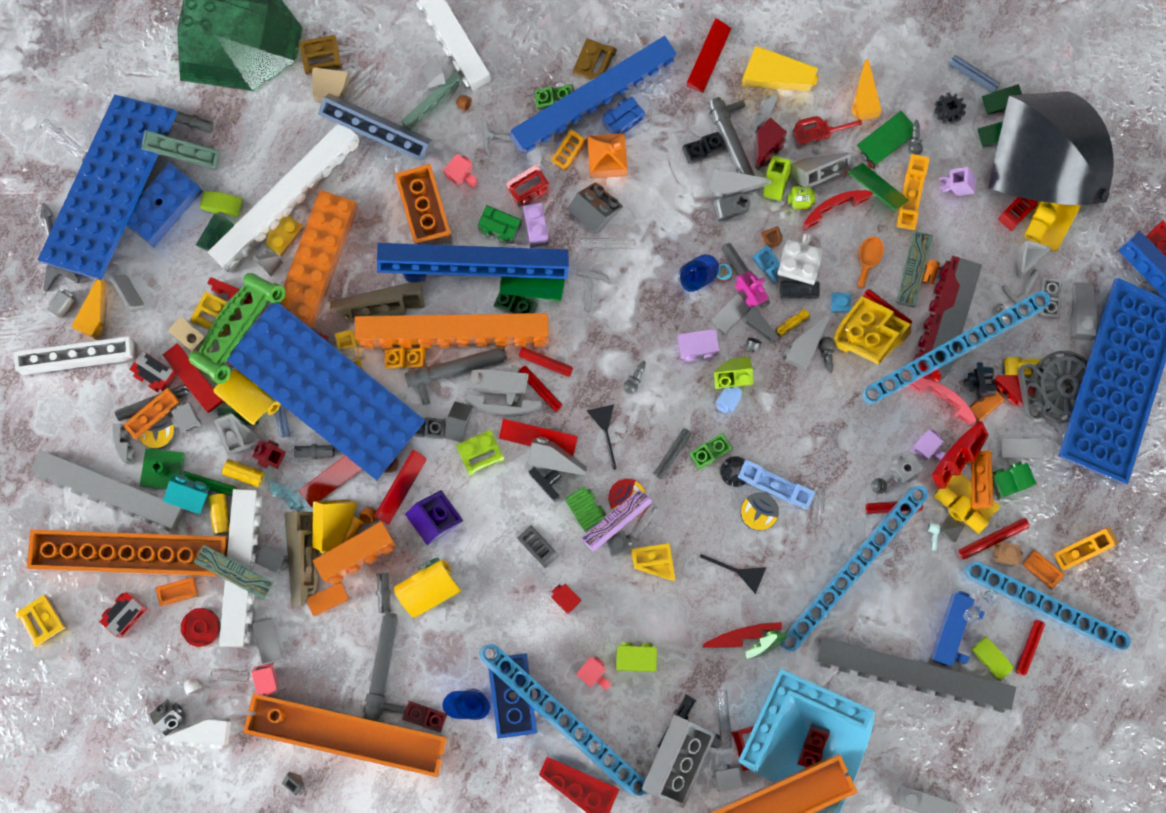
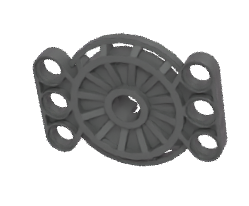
M1056 351L1043 357L1036 366L1033 364L1022 365L1018 369V378L1026 417L1035 420L1046 416L1052 421L1069 423V420L1066 419L1072 414L1088 360L1072 351ZM1064 354V357L1058 358L1055 355ZM1048 358L1050 359L1048 363L1042 365L1045 362V360H1047ZM1026 367L1032 371L1030 378H1027L1024 374ZM1062 382L1065 385H1070L1071 388L1066 389L1064 392L1061 387ZM1030 386L1033 387L1035 390V395L1033 397L1029 396L1027 393V390ZM1033 405L1038 408L1037 416H1034L1031 413V407ZM1051 413L1060 416V419L1052 416Z

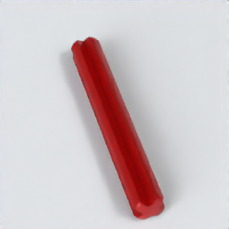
M1022 518L959 549L958 554L962 560H965L1028 529L1030 524L1026 518Z

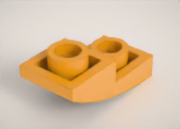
M426 349L385 350V369H418L419 367L426 366Z

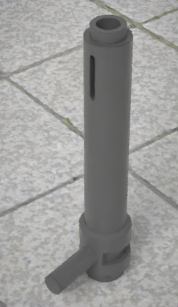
M721 97L710 100L707 103V109L713 116V123L719 129L737 173L755 176L730 120V112L744 108L745 102L742 100L726 106ZM757 189L748 191V193L754 192Z
M499 347L429 367L422 366L418 370L411 369L408 370L409 372L404 373L408 388L418 387L424 406L430 404L426 385L431 384V381L504 362L507 359L505 348L501 349Z
M385 612V616L383 615L369 693H366L365 698L367 703L363 709L365 713L364 718L380 720V715L383 714V711L401 714L404 711V706L385 703L386 697L384 696L398 622L396 613Z

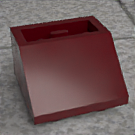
M771 117L758 129L754 141L755 168L757 170L762 166L765 168L770 163L772 155L774 153L779 154L784 148L783 144L786 142L787 131Z

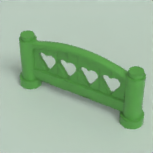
M254 273L245 274L243 278L245 285L219 313L210 327L200 350L189 355L190 363L210 375V378L216 383H225L231 374L230 368L225 365L228 357L246 335L268 301L276 304V302L280 303L284 299L285 289L283 286L277 283H270ZM251 293L252 304L242 305L247 295ZM240 309L242 318L231 321L232 317L236 315V311ZM229 325L231 334L220 337L221 333L225 331V327ZM219 341L220 350L209 353L210 349L214 347V343Z

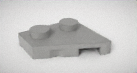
M232 412L213 419L227 455L255 446L262 440L258 434Z

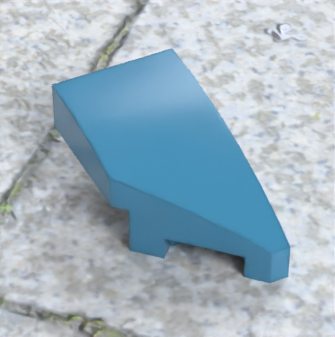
M766 245L751 257L771 282L776 284L778 282L777 273L780 262H778L777 257L769 246Z

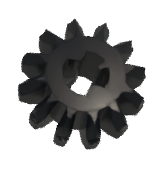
M950 92L946 96L941 95L939 101H936L934 104L936 106L934 113L939 114L937 120L942 118L944 119L943 124L949 121L950 125L954 124L955 121L960 122L961 117L966 114V111H964L966 104L962 103L964 99H958L957 93L951 96Z

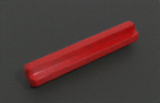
M867 289L863 294V297L894 311L895 317L912 324L911 319L872 290Z
M522 347L519 352L520 358L567 377H570L573 367L525 347Z
M523 366L519 370V373L529 374L527 383L555 412L562 408V403L527 366Z
M898 501L867 503L865 505L866 514L888 513ZM903 504L900 508L901 512H907L909 510L908 506L905 504ZM923 504L917 511L923 510Z
M1035 620L1016 668V673L1021 676H1026L1046 625L1043 621Z

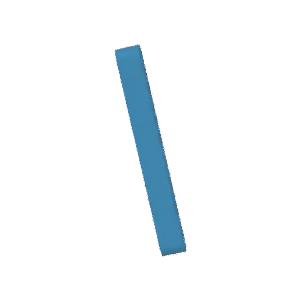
M973 562L965 567L964 574L967 579L1112 650H1125L1131 644V639L1125 632L981 562ZM972 566L978 568V576H974L971 573ZM990 575L996 577L997 583L995 585L989 582ZM1009 583L1012 584L1015 588L1013 594L1009 593L1007 590V585ZM1027 592L1032 595L1033 599L1031 602H1027L1025 599ZM1044 601L1049 602V611L1043 608ZM1062 610H1066V611H1067V613H1068V619H1067V620H1064V619L1062 618V616H1061ZM1081 618L1086 621L1085 629L1079 625ZM1099 627L1104 630L1102 638L1097 633ZM1117 636L1121 637L1122 639L1121 646H1118L1116 644L1115 640Z

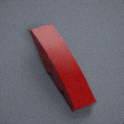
M178 343L162 354L207 413H210L223 403V400L214 393V388L199 369L190 363L188 355Z
M982 421L977 422L949 449L931 474L938 489H945L953 475L960 476L966 463L974 462L989 436Z
M782 622L763 623L739 628L703 643L702 648L743 647V639L763 638L762 631H781Z

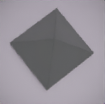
M288 772L282 781V784L296 796L304 786L301 775Z

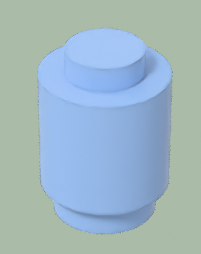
M738 387L724 388L716 401L717 409L725 414L727 412L732 413L741 399L742 391Z

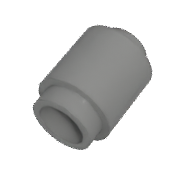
M66 289L63 292L59 290L49 303L48 311L59 318L66 315L76 301L73 299L74 294Z

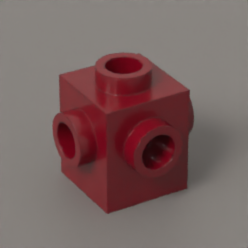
M260 440L254 448L252 458L258 460L257 464L266 469L268 466L278 469L286 451L278 448L279 444L272 440H268V442Z

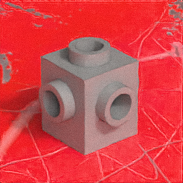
M913 453L905 458L900 456L893 461L894 466L891 468V475L896 482L900 481L903 484L907 481L910 484L918 478L916 474L924 468Z

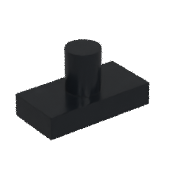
M535 467L528 471L529 475L555 503L560 498V495L552 485L562 477L559 472L552 470L543 477Z

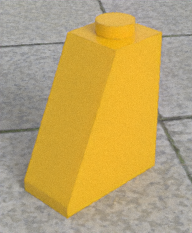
M340 499L313 502L312 548L320 550V553H327L342 544L357 507L356 501Z

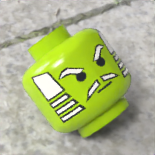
M793 186L791 192H788V204H792L794 210L811 209L812 205H815V190H812L810 186Z

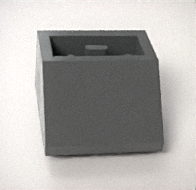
M595 182L578 192L567 210L591 231L596 233L604 228L623 206L615 197L606 192L603 186Z

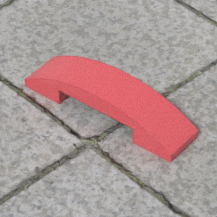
M924 378L908 385L920 394L928 389L957 408L958 410L954 416L969 426L976 421L973 412L966 402L946 386Z

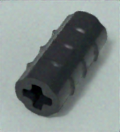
M791 280L780 282V298H819V281H815L814 285Z

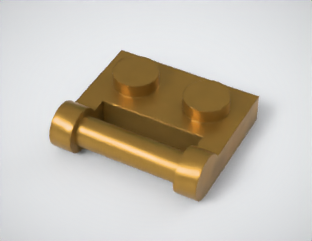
M336 35L299 41L306 75L311 74L313 67L322 69L342 68ZM334 56V60L309 64V60Z
M586 38L573 73L593 80L607 71L612 57L616 55L617 49ZM601 52L606 53L598 73H593Z

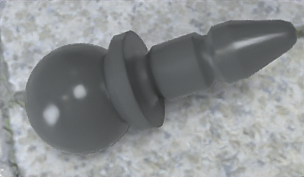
M916 119L912 127L913 139H909L908 152L910 155H920L923 152L922 139H919L920 125Z
M823 337L819 342V346L823 350L821 355H825L826 368L831 374L833 371V358L831 354L835 353L833 350L834 340L831 337Z
M642 361L637 366L633 376L629 375V379L624 382L623 389L627 394L637 392L638 384L641 383L639 378L645 370L646 361Z

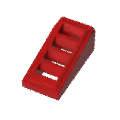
M1018 197L1002 212L998 220L1012 231L1039 202ZM1023 199L1030 207L1025 205L1021 200Z

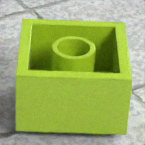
M621 642V646L616 647V671L656 672L657 647H653V643H641L639 647L633 646L632 642Z

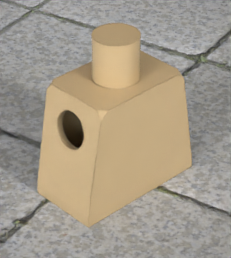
M313 67L312 87L315 102L322 104L323 98L329 93L344 99L350 82L348 72Z
M181 316L168 330L170 334L192 352L199 351L205 339L200 332ZM192 337L196 338V341L194 343L190 342V339Z

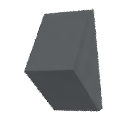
M454 401L447 417L444 438L460 443L463 442L473 406Z

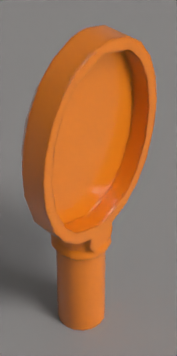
M868 237L860 246L859 262L863 268L857 284L859 288L865 287L870 268L877 266L883 257L884 245L878 237Z

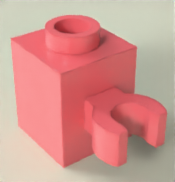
M457 153L443 169L444 176L458 187L464 181L472 188L478 184L477 178L470 174L473 171L472 162L464 155L461 157Z
M597 656L595 658L590 657L576 674L590 687L595 682L606 690L611 686V683L601 676L606 670L603 667L606 663Z
M274 663L255 666L251 673L257 695L263 693L264 696L275 693L279 683Z

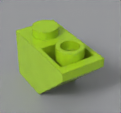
M772 155L766 173V178L772 180V182L764 187V198L782 202L792 172L791 160Z
M750 357L731 358L715 369V389L754 385L753 367Z

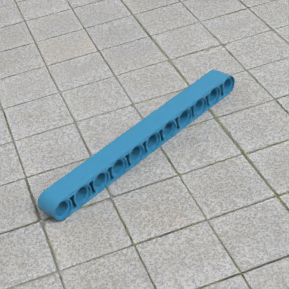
M1044 291L1036 292L872 383L863 391L862 400L868 405L878 403L1040 313L1050 304V296ZM1036 298L1042 300L1043 306L1036 303ZM1019 307L1026 310V315L1019 312ZM1002 317H1007L1010 320V324H1005ZM985 327H992L993 333H988ZM969 335L975 336L977 342H971L969 340ZM952 344L958 345L960 352H955L952 349ZM936 353L943 356L942 362L935 358ZM918 363H924L927 370H920ZM907 372L910 375V380L903 379L901 373ZM885 381H889L893 384L892 390H889L885 387ZM868 391H874L877 395L876 399L869 398Z
M914 486L907 490L784 633H786L787 637H793L794 644L792 647H787L785 645V638L780 644L783 649L795 651L915 514L928 498V492L923 486ZM915 490H919L921 492V498L919 500H916L913 497V492ZM903 504L907 505L909 509L906 515L902 514L900 510ZM890 519L896 522V527L893 530L888 527ZM878 533L883 536L881 544L875 541V536ZM865 548H868L871 552L868 559L862 556V551ZM852 563H856L858 566V570L854 574L849 570V566ZM840 577L845 580L843 588H839L836 584L837 579ZM827 592H830L833 596L830 603L824 601V595ZM814 607H818L820 610V614L816 618L811 616V610ZM800 622L807 624L805 632H799L798 625Z
M489 644L480 648L478 653L479 659L624 791L632 796H642L646 793L642 789L645 782L642 776L498 646ZM487 648L493 651L492 659L486 657L485 651ZM502 662L508 665L506 673L500 668ZM517 675L521 676L523 679V683L521 686L517 685L515 682V678ZM532 688L537 691L536 699L530 696ZM546 702L551 703V712L545 710ZM562 715L567 719V723L564 726L560 723ZM577 728L581 731V737L579 739H577L574 735V732ZM591 742H594L596 745L594 752H591L589 749ZM606 755H608L611 759L610 764L608 766L604 763V757ZM621 768L625 771L623 779L619 777V770ZM636 781L640 785V788L637 792H635L633 788V785Z

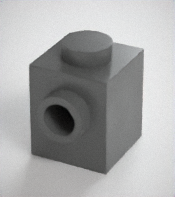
M624 531L614 534L606 541L611 558L630 552V546H633L630 536L625 535Z

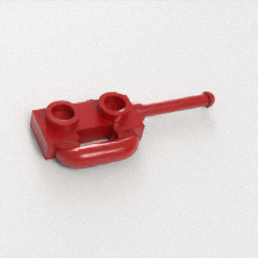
M813 116L799 120L792 132L796 145L799 146L814 141L820 142L822 139L827 140L835 131L862 125V120L859 119L851 123L829 127L827 120L823 121L822 118ZM816 124L813 128L804 129V126Z

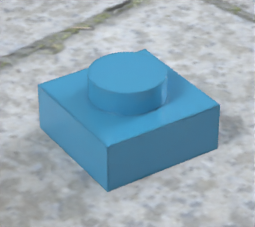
M832 292L831 313H849L851 310V293Z

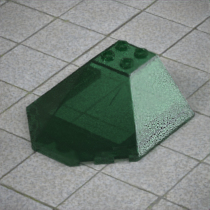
M183 0L177 28L180 81L255 91L262 83L267 80L270 81L280 74L281 70L296 63L302 26L282 0Z

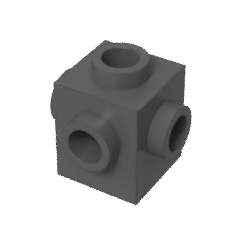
M169 699L159 704L149 714L154 726L165 736L185 721L182 716L183 709L178 703L173 704Z

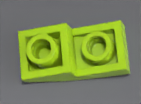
M204 191L199 208L214 214L222 212L238 217L243 198L220 192Z
M985 636L971 649L981 664L989 668L996 680L1002 681L1014 669L1005 655Z

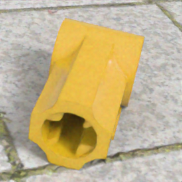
M1004 358L1005 375H1018V369L1022 365L1033 364L1036 366L1042 358ZM1028 367L1024 370L1025 376L1032 375V371Z

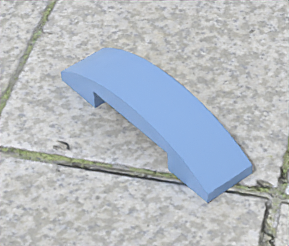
M748 460L744 461L738 478L746 483L806 510L809 509L815 495V491L800 484H794Z

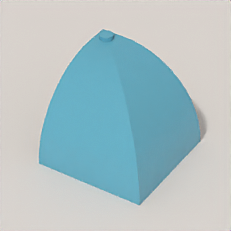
M780 669L738 762L771 782L778 781L806 768L797 765L809 727L813 724L830 730L821 761L839 753L848 770L844 774H849L854 783L870 740L875 711ZM847 798L825 807V809L834 813H841Z

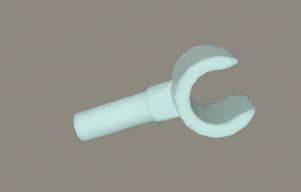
M930 522L927 532L933 533L932 550H937V537L941 527L937 523Z

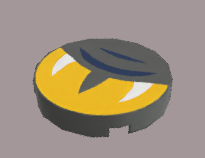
M166 415L138 439L146 447L159 450L167 447L173 441L176 427L171 417Z
M754 493L743 501L740 514L743 523L749 529L765 531L777 522L779 507L770 495Z

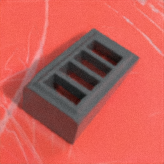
M753 306L745 316L744 323L771 343H774L778 335L756 307Z
M532 525L517 537L544 568L559 555ZM534 533L535 536L526 543L525 540ZM539 539L540 541L533 548H531L530 546H532ZM543 545L546 546L543 550H541L538 554H536V552H537Z

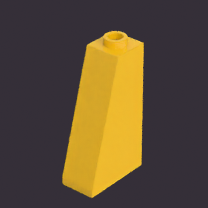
M755 45L741 85L746 87L810 91L812 85L816 86L819 75H816L818 68Z

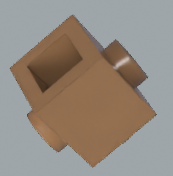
M1005 542L996 544L992 554L994 558L993 563L1011 567L1018 565L1023 557V551H1020L1021 545Z

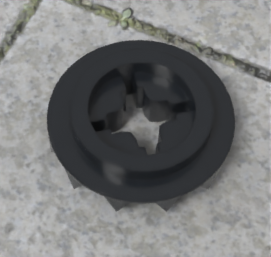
M733 456L722 463L720 475L727 485L739 487L746 483L739 479L737 474L730 477L732 475L731 467L737 468L741 465V470L746 459Z

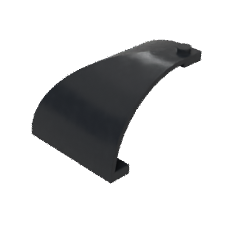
M1070 91L1009 96L988 188L1016 197L1066 205L1106 203L1110 195L1113 177V148L1106 125L1092 105Z

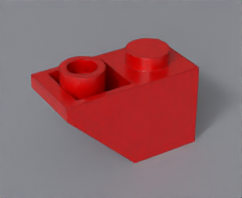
M997 375L990 381L996 385L999 393H1003L1007 397V401L1012 406L1019 408L1023 405L1018 375ZM1031 386L1027 390L1029 396L1035 393L1034 388Z

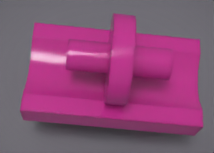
M750 270L736 278L738 282L735 284V287L741 293L746 292L748 297L745 299V302L749 307L757 306L769 299L762 285L766 282L764 277L758 279Z

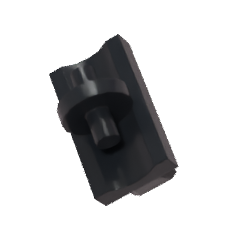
M977 362V368L973 370V373H968V378L963 380V386L969 387L970 392L976 391L977 402H983L985 397L995 396L996 385L986 384L985 381L993 379L994 370L993 367H983V362Z

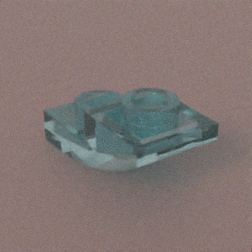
M268 481L270 485L268 490L274 498L278 497L282 500L287 497L285 501L291 510L295 508V510L300 511L304 508V505L292 492L275 481Z

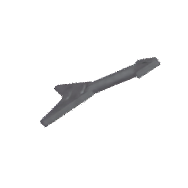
M42 203L40 218L44 220L48 238L53 227L51 220L53 214L48 206ZM47 265L43 290L48 292L58 275H64L76 283H79L80 280L73 272Z

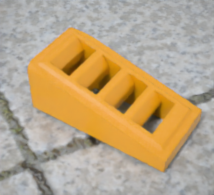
M570 129L550 161L566 171L587 143V139ZM575 138L579 141V143L576 144L573 141H571V139ZM568 143L575 147L574 151L567 147ZM563 150L569 152L571 154L570 157L562 153ZM559 156L563 157L564 159L567 160V162H566V163L562 162L561 160L558 159V157H559Z

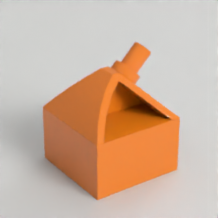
M625 133L587 136L590 178L627 176Z

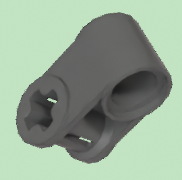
M738 194L714 201L713 205L718 221H725L747 213L751 201L746 194ZM739 201H742L745 206L738 205Z

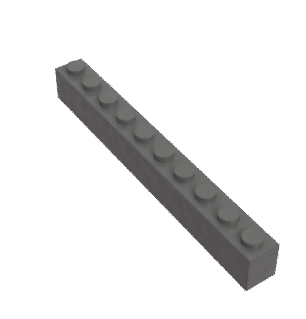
M820 638L815 662H819L820 667L831 669V666L839 667L838 671L850 674V671L858 672L857 676L869 679L870 676L877 677L879 682L889 683L890 680L897 682L896 686L908 688V685L916 687L915 691L927 693L929 690L935 692V696L947 698V695L955 697L954 701L966 703V700L973 701L974 706L985 708L986 705L992 706L993 711L1005 713V710H1012L1016 686L826 638Z

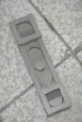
M465 394V400L471 406L485 413L497 416H523L542 409V402L523 400L522 407L485 404L484 396Z

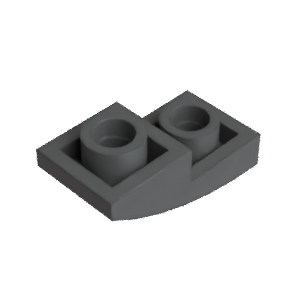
M423 418L426 421L413 436L443 439L445 419Z

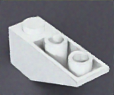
M208 719L165 737V740L171 741L170 745L182 746L183 742H190L191 747H202V744H210V748L222 749V745H228L231 721Z

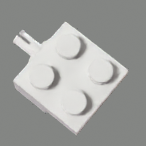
M807 234L803 235L802 243L787 239L777 275L814 285L823 249L809 245L810 234L808 237Z

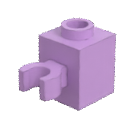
M969 167L950 170V178L946 176L940 177V181L946 183V185L939 187L941 192L952 190L956 196L975 194L976 176Z
M930 429L911 448L924 461L933 456L937 462H940L945 456V453L938 449L944 441L941 440L939 433Z

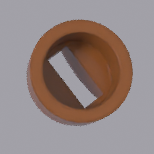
M466 95L459 96L456 100L457 107L467 111L471 106L472 98Z

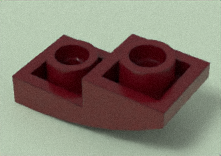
M408 700L402 720L441 733L447 714Z
M813 724L810 725L797 765L808 767L821 761L830 730Z

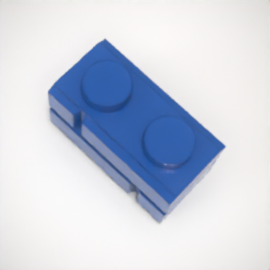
M630 97L628 100L624 98L618 103L617 108L614 110L609 109L603 114L602 124L610 134L626 133L645 119V112L633 97Z

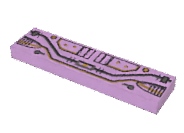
M637 490L581 537L582 542L592 551H595L652 503L651 498L641 490Z

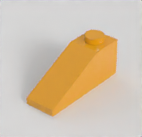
M869 59L865 60L862 66L853 105H851L852 115L856 116L857 121L859 119L864 121L879 118L882 112Z
M96 279L71 326L77 332L94 340L102 336L106 324V282L103 279L101 281Z
M1109 525L1053 553L1062 571L1116 546L1119 541Z

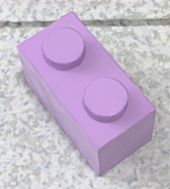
M542 203L523 206L530 248L549 245Z
M716 329L678 334L677 336L680 360L694 362L697 360L696 358L713 359L715 355L719 354Z

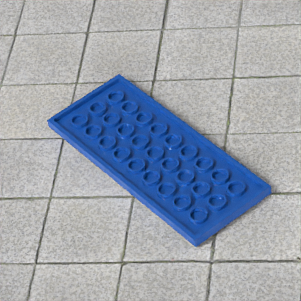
M114 94L37 259L39 262L100 281L102 280L159 155L141 149L144 131L148 130L167 136L178 113L176 110Z
M1120 278L1114 279L1058 457L1123 485L1129 483L1166 363V299Z
M278 302L276 304L271 303L227 359V362L375 480L382 476L426 421Z

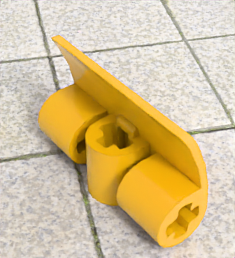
M1039 203L1032 214L1033 219L1024 237L1029 241L1049 246L1051 251H1058L1081 205Z
M237 369L231 372L229 379L225 383L218 384L214 388L216 395L252 425L265 412L268 415L274 414L281 405Z
M962 473L960 476L953 475L946 488L938 489L933 495L935 499L949 509L948 512L951 517L957 521H963L977 534L983 531L990 522V518L1000 508V505L993 500V507L973 509L971 481Z
M442 559L427 568L424 567L418 570L410 578L394 586V593L406 611L415 618L460 593L462 589L450 576L452 570L449 563Z

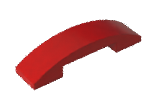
M854 190L827 199L810 213L802 226L803 231L821 223L823 218L821 214L849 201L853 207L870 200L873 193L869 190Z

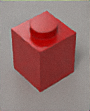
M559 584L552 591L554 595L551 598L567 615L582 601L566 584L563 586Z

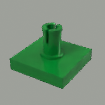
M145 448L140 487L167 490L173 474L182 475L185 453Z

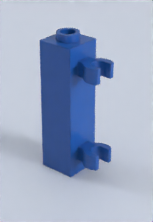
M959 591L951 595L930 657L931 661L947 667H952L954 660L962 664L968 663L969 656L957 652L968 618L970 616L980 620L983 619L985 613L984 611L972 608L975 599L970 598V594Z

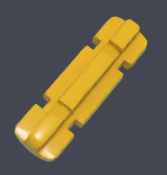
M803 309L798 315H794L785 321L784 324L777 326L775 330L781 337L787 331H791L800 325L802 321L809 319L810 314L806 309Z

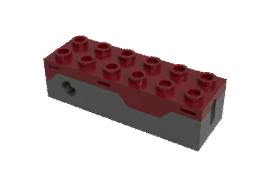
M952 256L949 261L946 260L944 265L941 266L939 271L941 278L939 283H936L933 292L936 296L934 300H931L928 311L931 313L925 319L923 329L926 330L923 336L921 335L917 346L920 349L918 353H915L913 361L962 334L982 264ZM952 344V349L957 352L958 345ZM936 353L935 358L942 362L943 356ZM954 360L923 378L936 383L940 382V379L943 380L951 372ZM918 363L920 370H927L924 363Z

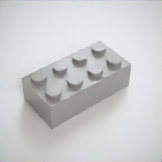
M674 715L642 789L658 798L684 808L716 734Z

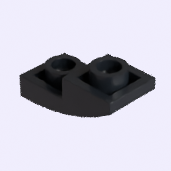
M719 132L702 136L700 140L683 145L682 150L688 163L691 164L710 157L726 147Z

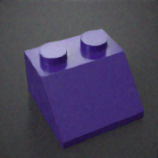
M442 490L416 502L405 513V516L426 545L440 539L463 522V519Z

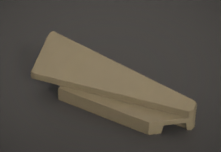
M421 280L330 302V311L344 316V319L348 322H355V316H394L406 314V307H425Z
M295 511L285 513L292 606H304V601L317 590V568L313 563V560L317 558V549L312 548L313 531H311L313 512Z

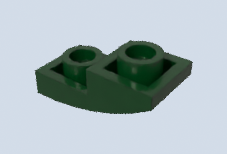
M1019 84L982 96L987 114L1005 109L1009 96L1022 95Z
M1003 121L977 129L982 147L999 142Z
M498 294L494 303L495 308L510 314L535 313L538 306L536 301L505 294Z

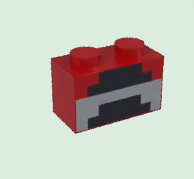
M143 350L129 369L134 373V378L140 382L146 380L150 383L148 387L157 393L159 390L164 391L167 387L169 388L177 377L175 371Z
M129 592L121 593L115 599L116 603L114 606L106 609L101 615L103 618L99 621L118 638H122L148 609Z

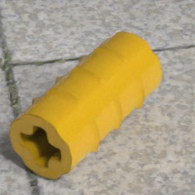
M230 459L226 460L222 469V475L258 488L261 486L265 476V472Z
M225 494L208 496V507L210 509L213 535L228 534L230 522Z

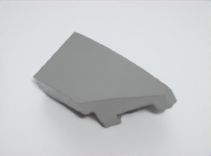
M267 249L260 256L255 255L253 257L254 261L270 276L283 263L275 253L272 254Z

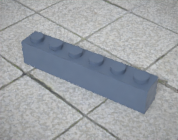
M330 93L323 98L318 115L420 161L425 158L432 142L430 138Z

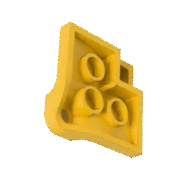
M861 296L838 326L834 335L835 346L846 353L852 351L880 365L884 358L898 345L901 346L911 334V324L895 317L894 311Z

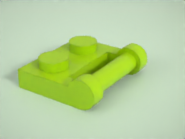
M491 429L456 445L469 476L498 461L499 463L505 461ZM494 450L495 455L473 465L470 464V460Z

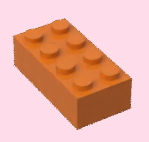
M431 164L395 173L394 176L414 244L436 245L453 240Z
M381 521L314 559L313 563L323 581L335 585L344 580L343 576L349 573L353 575L360 571V566L366 563L370 565L377 561L379 555L383 553L387 555L393 552L397 543L386 524Z

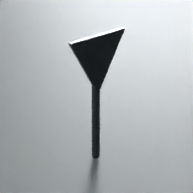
M614 404L586 410L604 431L612 468L616 470L608 434Z
M700 554V558L736 572L756 594L766 567L737 569Z

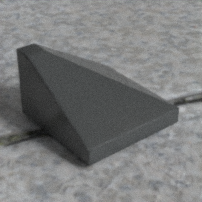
M947 516L939 533L956 542L965 525Z

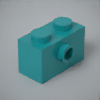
M173 474L163 502L200 514L210 487L200 481L188 480L186 476Z

